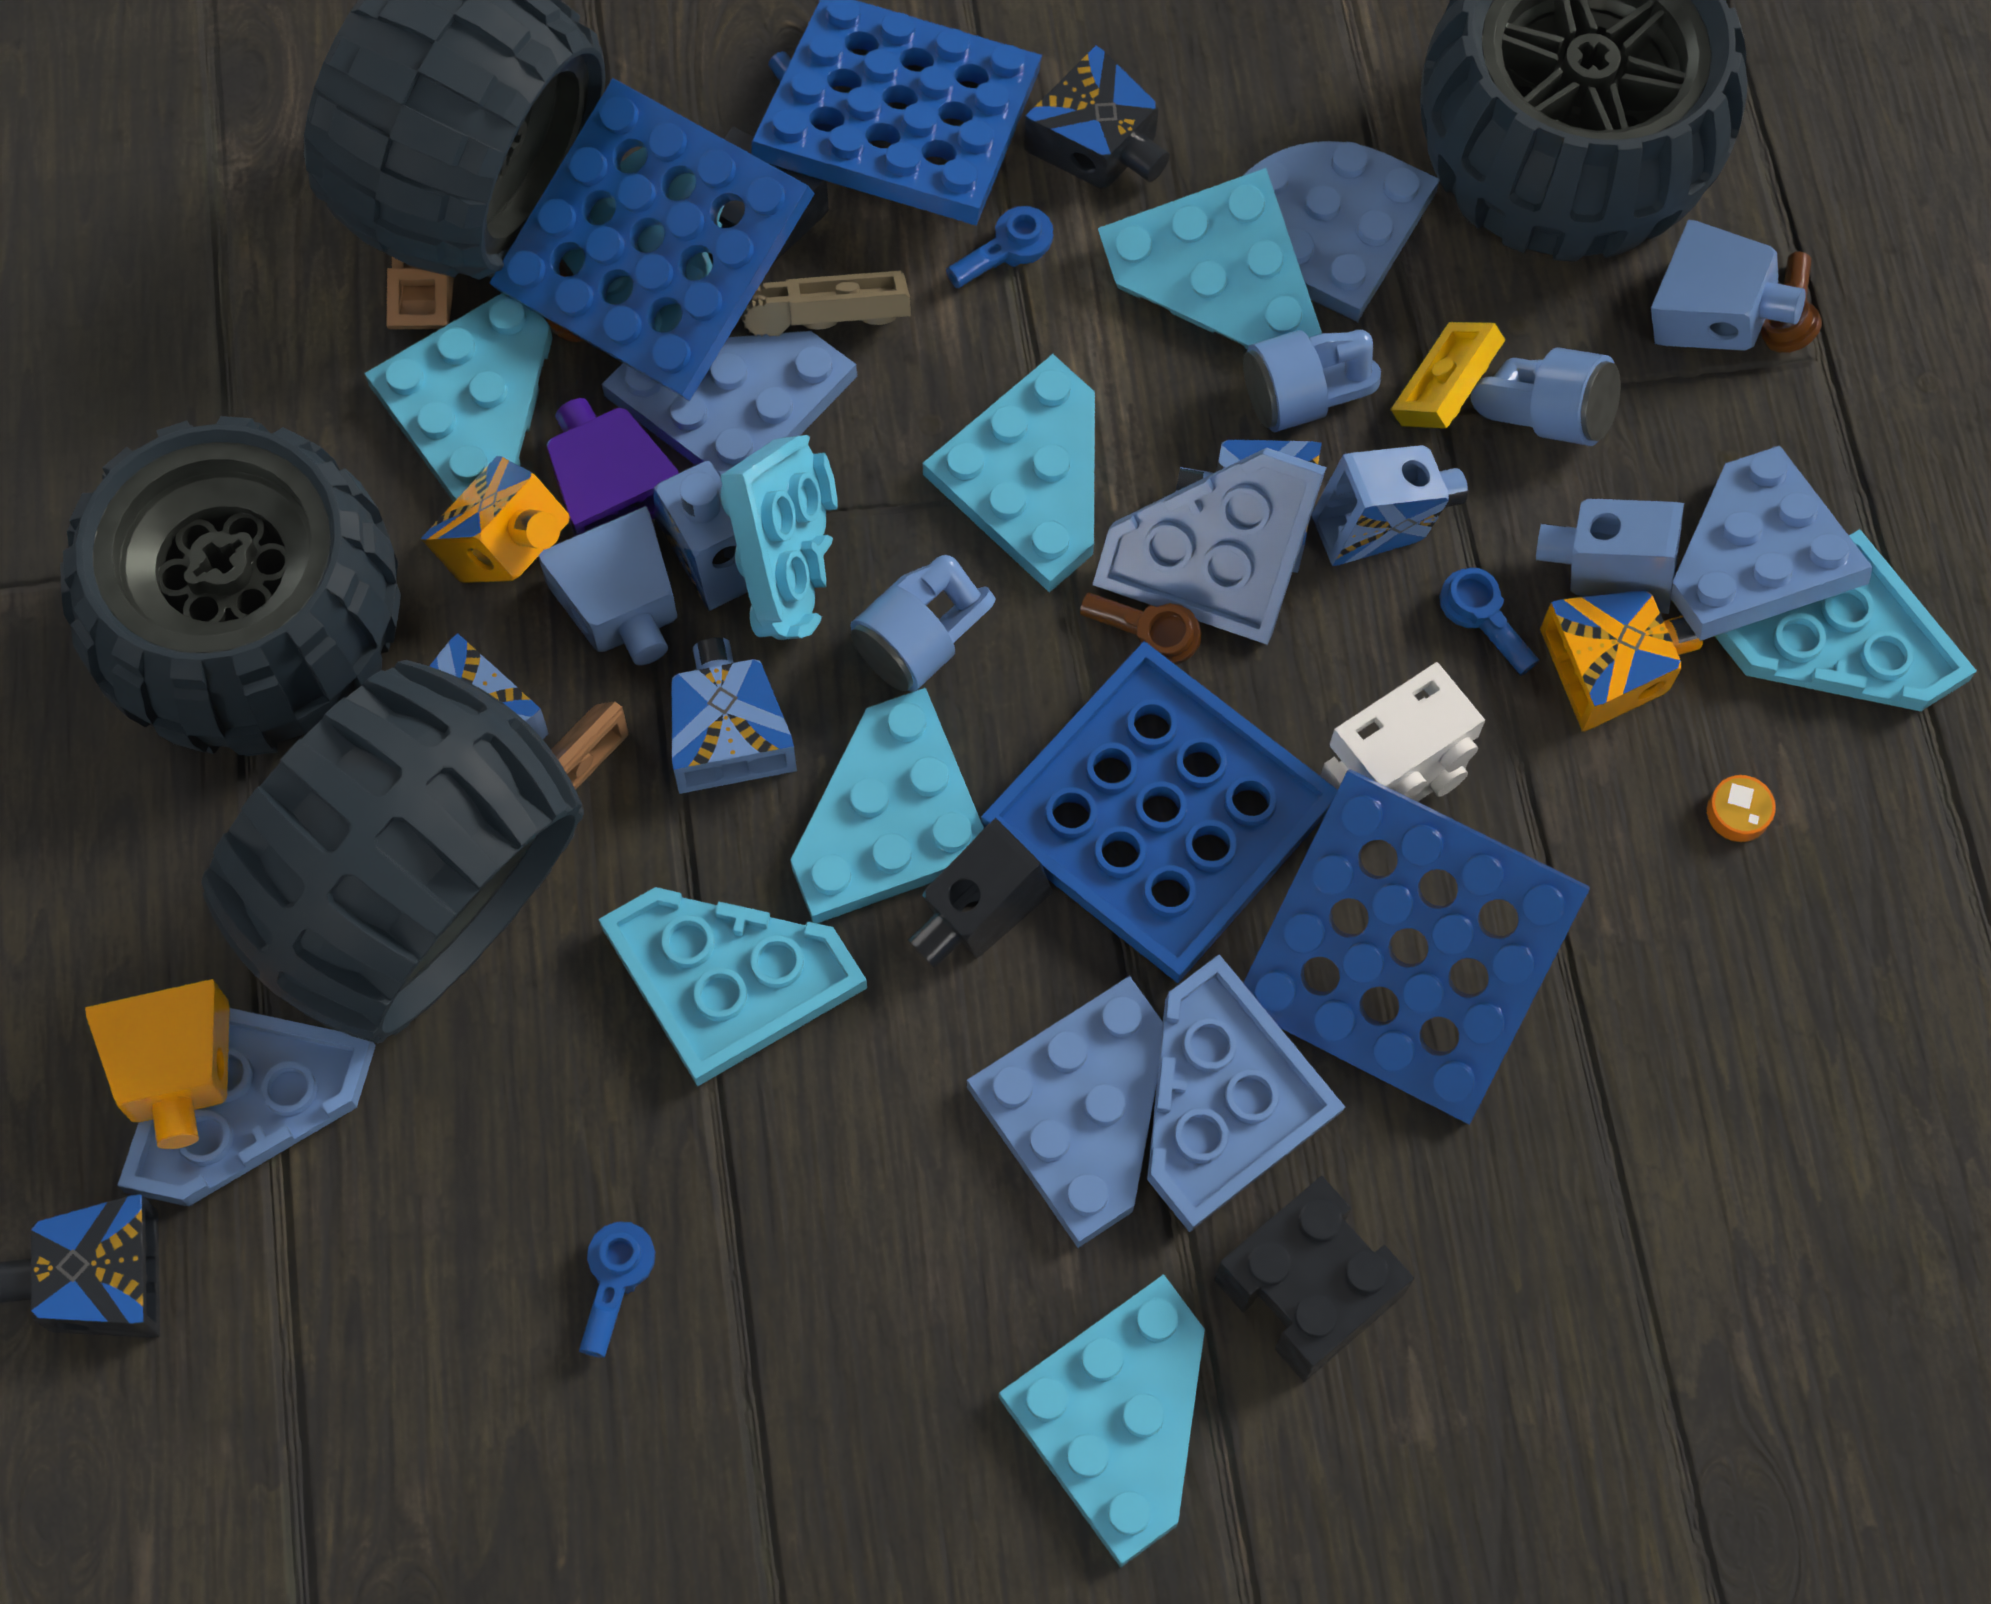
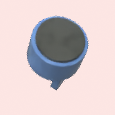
M1298 330L1249 345L1243 358L1244 378L1253 409L1262 425L1273 432H1278L1324 418L1327 415L1328 407L1374 393L1380 386L1381 370L1379 365L1372 360L1373 340L1371 335L1364 330H1354L1348 333H1323L1309 338L1305 332Z
M1558 347L1552 349L1544 360L1520 358L1506 360L1493 377H1484L1478 381L1471 391L1470 397L1474 408L1488 419L1533 427L1535 433L1542 438L1593 446L1606 436L1615 419L1620 399V374L1610 356Z
M941 555L929 565L900 577L851 622V638L862 658L884 681L900 691L915 692L955 655L953 643L993 606L996 598L988 587L977 589L956 559L949 555ZM944 590L954 606L938 619L926 605Z

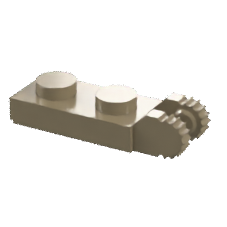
M901 271L786 279L783 282L763 283L762 286H759L744 310L742 319L744 327L748 328L749 333L752 332L755 336L761 335V337L764 334L780 336L790 324L803 325L810 329H827L835 326L837 322L862 320L873 325H882L893 322L897 317L911 316L910 295L904 273H901Z

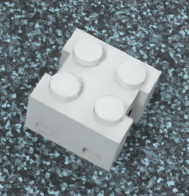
M1436 662L1336 727L1329 746L1341 761L1338 762L1333 757L1325 762L1321 777L1338 790L1346 772L1352 769L1417 802L1433 791L1438 797H1441L1456 788L1467 777L1468 772L1465 770L1467 764L1478 751V747L1473 740L1479 737L1485 719L1441 665ZM1425 690L1430 697L1427 699L1424 697L1418 701L1415 695ZM1375 722L1380 729L1363 740L1358 732Z

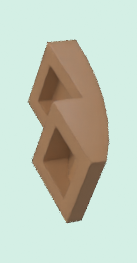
M392 257V268H387L388 329H441L448 325L451 315L454 277L418 269Z

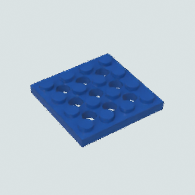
M820 0L752 140L751 154L771 165L977 226L1038 76L1042 55L857 0ZM864 49L869 51L866 56L856 55L849 50ZM918 65L925 69L921 72H914L906 69L904 66ZM972 81L979 84L977 88H968L959 82ZM846 86L852 88L849 93H841L833 90L832 87ZM900 102L908 105L905 110H899L887 104ZM958 119L964 123L961 126H952L942 120ZM829 124L836 128L831 132L815 128L814 125ZM882 140L892 145L888 148H879L869 142ZM940 157L948 162L945 165H936L928 162L926 158Z
M612 78L503 259L504 266L502 270L496 271L489 284L503 294L515 299L534 312L690 401L815 193L803 182ZM634 147L646 148L647 159L643 167L634 173H623L621 171V160L624 154ZM682 174L695 175V188L687 198L679 201L669 198V187L676 177ZM604 198L615 199L616 210L613 217L602 225L591 224L590 212L595 203ZM730 201L743 202L745 212L741 221L730 228L719 227L717 216L722 206ZM652 225L663 226L664 239L661 245L652 252H640L638 249V239L642 231ZM571 250H583L585 261L581 270L573 276H561L559 264L562 257ZM698 253H711L713 256V267L710 273L700 280H689L686 275V267L689 260ZM619 277H631L633 290L629 298L620 304H609L607 290L610 284ZM666 305H680L682 317L677 327L669 332H658L655 327L657 313Z
M1144 641L981 816V823L983 828H985L994 818H997L1041 862L1046 877L1050 882L1176 983H1179L1322 821L1336 795L1337 789ZM1152 714L1163 718L1169 725L1170 730L1161 738L1149 739L1140 735L1134 724L1140 717ZM1203 752L1216 760L1219 769L1211 776L1197 777L1186 770L1183 760L1192 753ZM1115 758L1126 764L1130 774L1119 783H1107L1098 778L1094 772V767L1103 759ZM1252 790L1265 798L1268 808L1260 815L1248 816L1235 808L1232 799L1241 791ZM1163 796L1171 799L1176 804L1179 813L1170 821L1157 822L1145 814L1143 805L1152 797ZM1074 802L1087 810L1089 819L1080 827L1066 828L1055 820L1053 812L1063 803ZM1214 835L1225 842L1228 853L1220 860L1206 861L1194 852L1192 843L1200 836ZM1124 841L1136 849L1138 859L1130 866L1115 867L1104 859L1102 850L1111 842ZM1173 880L1180 883L1186 889L1188 898L1179 906L1166 907L1154 899L1151 890L1160 881Z
M1349 769L1243 984L1281 1029L1470 1125L1586 898L1590 886ZM1383 840L1394 847L1398 857L1394 872L1386 876H1376L1364 868L1361 861V851L1367 842ZM1435 869L1444 870L1455 878L1458 893L1453 902L1438 906L1429 903L1423 897L1420 890V882L1423 875L1428 871ZM1346 898L1361 902L1367 909L1369 916L1366 929L1357 934H1347L1339 930L1332 918V911L1336 902ZM1495 899L1505 900L1512 904L1518 913L1516 929L1507 935H1494L1488 932L1480 920V911L1484 904ZM1404 928H1412L1421 932L1428 942L1427 957L1415 964L1400 961L1394 955L1391 947L1392 937L1397 931ZM1325 957L1336 964L1340 980L1335 989L1321 992L1308 985L1304 977V967L1309 959ZM1471 958L1481 962L1488 972V985L1482 991L1474 994L1464 993L1457 989L1451 980V968L1457 961ZM1373 987H1385L1391 990L1399 1002L1397 1016L1384 1022L1376 1021L1369 1017L1363 1008L1362 1000L1364 993ZM1444 1017L1452 1021L1459 1032L1458 1044L1448 1051H1436L1428 1047L1422 1038V1025L1428 1019Z

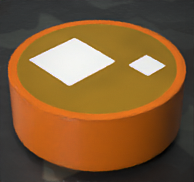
M1736 775L1726 778L1716 787L1707 804V816L1714 830L1724 838L1736 842H1747L1758 838L1764 833L1773 820L1776 805L1771 791L1764 783L1751 776Z

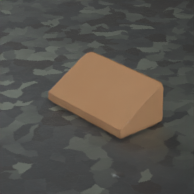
M615 701L595 705L551 749L572 781L575 790L628 736L629 731L622 706Z

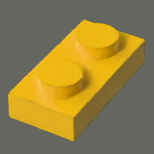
M1449 322L1391 408L1392 413L1401 426L1448 428L1505 341L1495 323Z

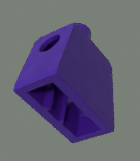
M584 398L573 399L562 405L557 410L555 418L564 433L551 438L546 446L565 509L570 516L569 521L574 537L645 506L650 513L651 520L655 519L654 487L660 482L679 474L673 463L626 409L616 408L596 417L589 402Z

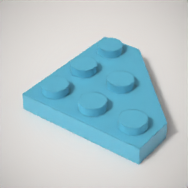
M1266 168L1098 228L1116 285L1120 290L1137 298L1142 297L1170 310L1173 315L1207 331L1216 332L1244 345L1246 349L1251 344L1298 330L1305 332L1309 338L1322 334Z
M503 293L365 373L368 385L453 502L458 499L496 456H502L520 466L519 456L525 432H529L538 398V382L544 359L548 358L553 339L550 326L543 316Z
M1052 354L923 462V475L1048 592H1051L1093 555L1095 391Z
M1860 529L1849 535V537L1872 565L1869 584L1715 636L1746 676L1916 711L1926 709L1966 684L1977 672Z
M926 688L866 708L791 858L794 876L813 923L826 921L932 883L984 829Z
M657 887L599 918L602 930L697 1086L867 989L866 978L835 929L830 926L812 922L802 925L771 918L770 913L724 902H718V905L683 898L679 892Z
M1165 1275L1159 1277L999 1392L1000 1401L1120 1568L1174 1529L1179 1519L1205 1329Z

